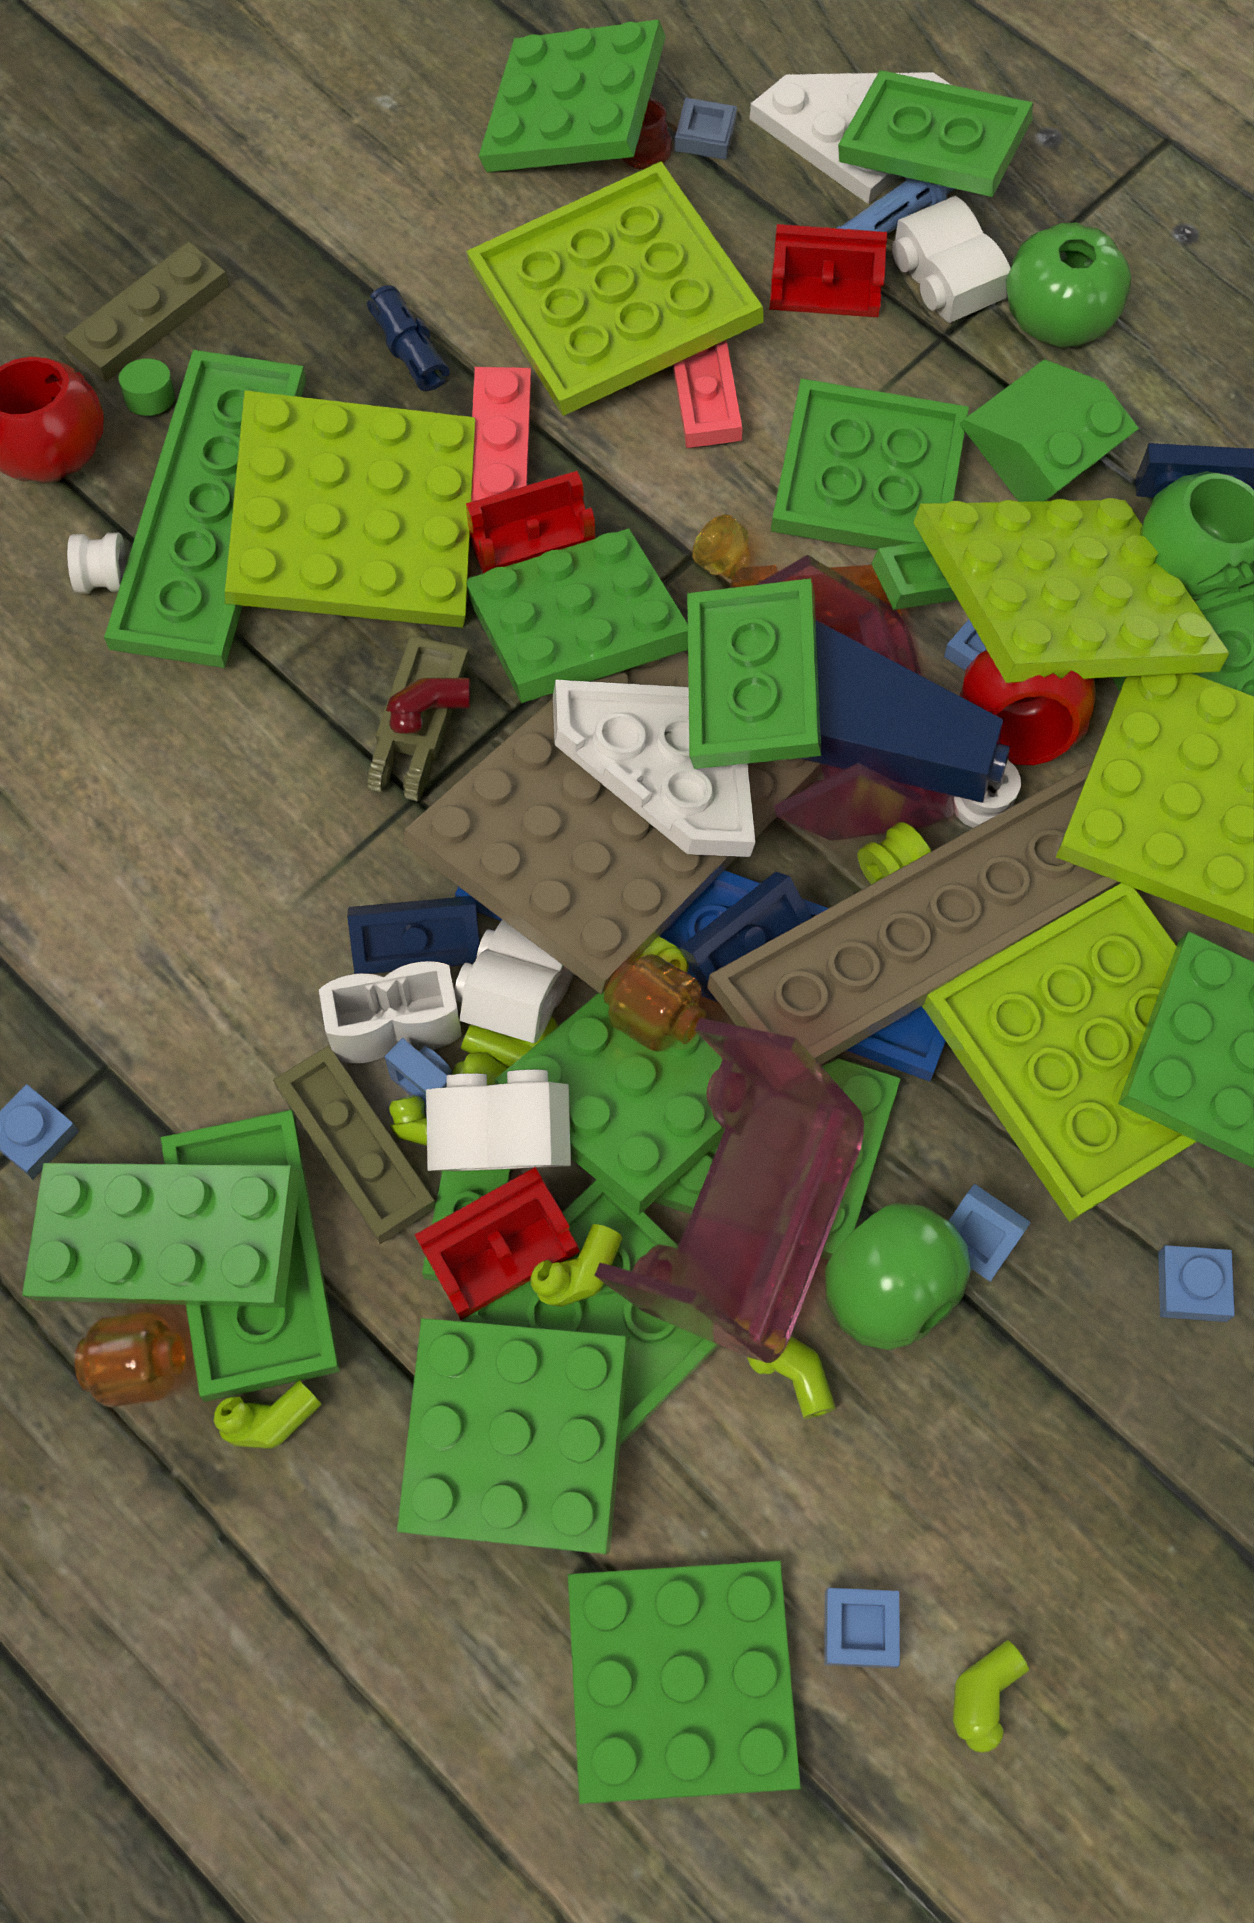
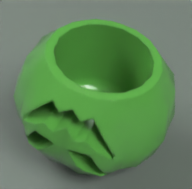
M1072 222L1060 223L1046 230L1034 233L1019 247L1013 258L1011 270L1005 280L1009 310L1024 332L1050 345L1058 347L1080 346L1089 341L1102 338L1124 311L1131 289V272L1128 261L1119 251L1114 240L1098 228L1085 227L1079 223Z
M1205 471L1182 476L1154 496L1140 529V535L1146 537L1159 552L1155 562L1170 575L1179 578L1193 600L1213 599L1225 594L1240 592L1239 587L1251 583L1254 584V490L1249 485L1230 475Z
M900 1203L886 1206L857 1227L829 1259L825 1267L826 1303L841 1330L861 1345L885 1350H894L911 1345L914 1341H919L927 1336L933 1327L942 1323L951 1313L953 1307L961 1301L971 1272L967 1243L953 1223L927 1207Z

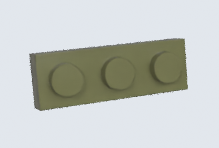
M188 241L64 336L68 351L104 382H107L127 364L138 358L228 288L229 283L226 271Z
M329 1045L273 1079L276 1089L290 1110L293 1111L294 1116L379 1244H382L435 1209L434 1199Z

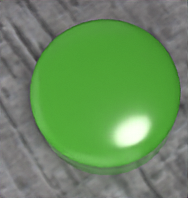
M149 358L139 359L127 364L121 370L119 383L125 405L131 412L138 415L151 416L164 412L173 404L175 400L174 387L169 368L163 362Z

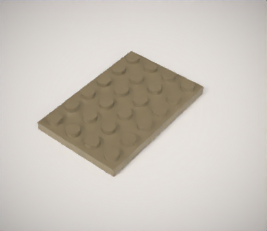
M680 652L590 682L688 687V655ZM553 699L406 827L403 838V845L600 994L738 857L686 854L555 746ZM799 758L748 763L755 839L824 770L826 765Z

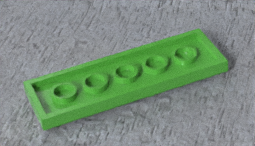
M193 350L105 632L104 639L109 650L225 668L242 610V605L225 604V585L244 391L302 397L306 383L303 366Z

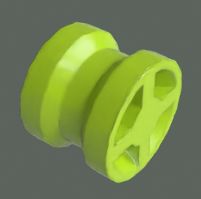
M898 822L887 830L886 839L882 842H869L857 852V859L866 879L872 885L930 853L931 850L922 836L913 827L905 822Z

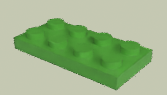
M288 1110L161 1137L165 1164L292 1166L301 1172L285 1308L186 1305L200 1398L207 1402L340 1372L298 1129L293 1111Z
M43 1163L22 1296L35 1301L285 1308L301 1172L292 1166Z

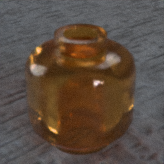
M654 954L645 955L637 961L631 958L626 960L615 971L604 993V1003L609 1005L608 1016L610 1024L644 1047L656 1052L665 1051L673 1046L677 1040L683 1044L690 1042L700 1029L706 1011L699 1007L702 995L700 982L695 977Z
M154 1312L106 1317L97 1320L88 1330L86 1337L79 1341L75 1352V1372L80 1386L86 1392H90L93 1398L105 1407L149 1403L164 1399L173 1388L176 1375H180L183 1372L186 1363V1351L182 1337L178 1333H173L167 1321Z

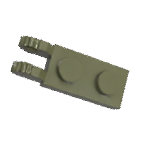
M411 635L389 698L421 678H464L470 660L469 649ZM385 707L376 733L377 746L367 776V788L382 793L390 780L395 752L408 754L413 757L404 779V796L406 799L420 801L429 778L431 761L437 760L453 709H428L421 712L422 727L418 733L402 734L394 733L389 726L391 712H387Z

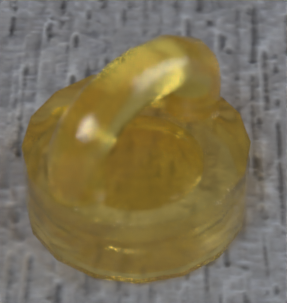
M723 514L714 517L701 529L695 539L692 552L693 560L709 574H722L730 580H738L745 575L750 562V550L747 543L748 530L731 515Z

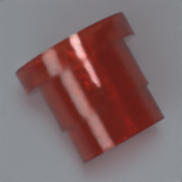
M651 98L648 101L634 157L622 158L629 166L642 170L661 161L664 164L671 155L672 140L667 131L665 107L659 101Z

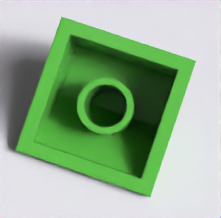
M1046 359L959 423L1018 502L1047 501L1139 429L1103 381Z

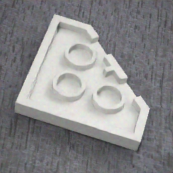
M934 72L897 73L949 84ZM878 73L786 74L751 103V121L867 204L871 203L900 177L839 162L838 144Z
M569 680L555 681L553 691L555 746L686 854L751 857L755 845L748 764L693 768L689 757V687Z

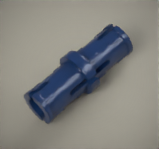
M386 285L375 290L370 295L374 301H367V309L383 329L386 335L387 348L395 358H400L404 362L415 384L421 391L437 389L446 381L443 376H449L450 372L447 364L438 355L429 340V329L420 318H415L395 286Z

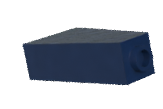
M816 620L821 756L799 759L983 803L989 781L1002 782L1011 746L1000 744L1003 719Z

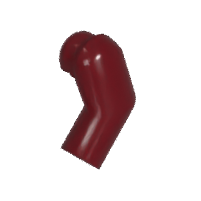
M421 678L391 696L386 707V711L391 712L389 720L391 730L394 733L402 734L418 733L422 727L421 712L428 709L470 708V678Z

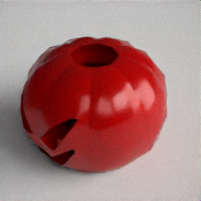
M43 357L14 359L0 366V472L23 482L49 483L60 481L66 475L79 471L90 461L95 453L97 443L103 435L104 413L98 395L80 372L74 373L75 369L68 364Z
M984 650L965 669L960 697L1003 719L1000 744L1011 746L1008 760L1012 764L1037 765L1050 762L1072 749L1087 734L1094 710L1096 689L1094 678L1083 679L1082 676L1072 670L1062 679L1052 673L1046 677L1038 675L1028 678L1023 682L1006 683L987 650Z

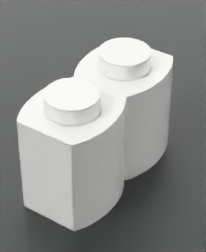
M953 196L898 220L896 239L892 244L894 260L902 272H909L912 278L920 284L922 299L931 311L936 310L945 321L951 323L1006 299L1005 280L1011 270L1009 263L998 245L982 232L973 212L960 198Z
M502 920L495 931L491 929L485 931L474 964L464 963L459 972L454 994L455 999L462 1002L460 1021L536 1043L542 1036L554 1008L559 1005L565 996L574 973Z
M429 961L411 963L393 970L385 977L374 974L347 975L332 980L319 989L325 1032L331 1050L340 1062L366 1063L381 1059L402 1038L416 1050L420 1051L424 1046L432 1050L444 1047L462 1036L450 967L444 963Z
M547 1070L508 1071L507 1084L488 1086L486 1074L447 1075L446 1088L426 1089L428 1171H477L571 1166L569 1085L548 1082Z

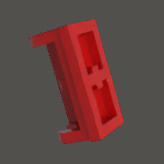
M777 224L769 310L878 318L881 303V286H884L887 232Z
M578 471L466 503L467 521L470 530L469 541L483 574L496 567L510 566L539 557L551 550H561L595 539L594 514L592 508L585 509L583 482Z
M536 1167L414 1234L460 1320L529 1282L532 1271L540 1262L549 1260L552 1264L555 1262L561 1263L580 1252L577 1243L569 1231L570 1226Z

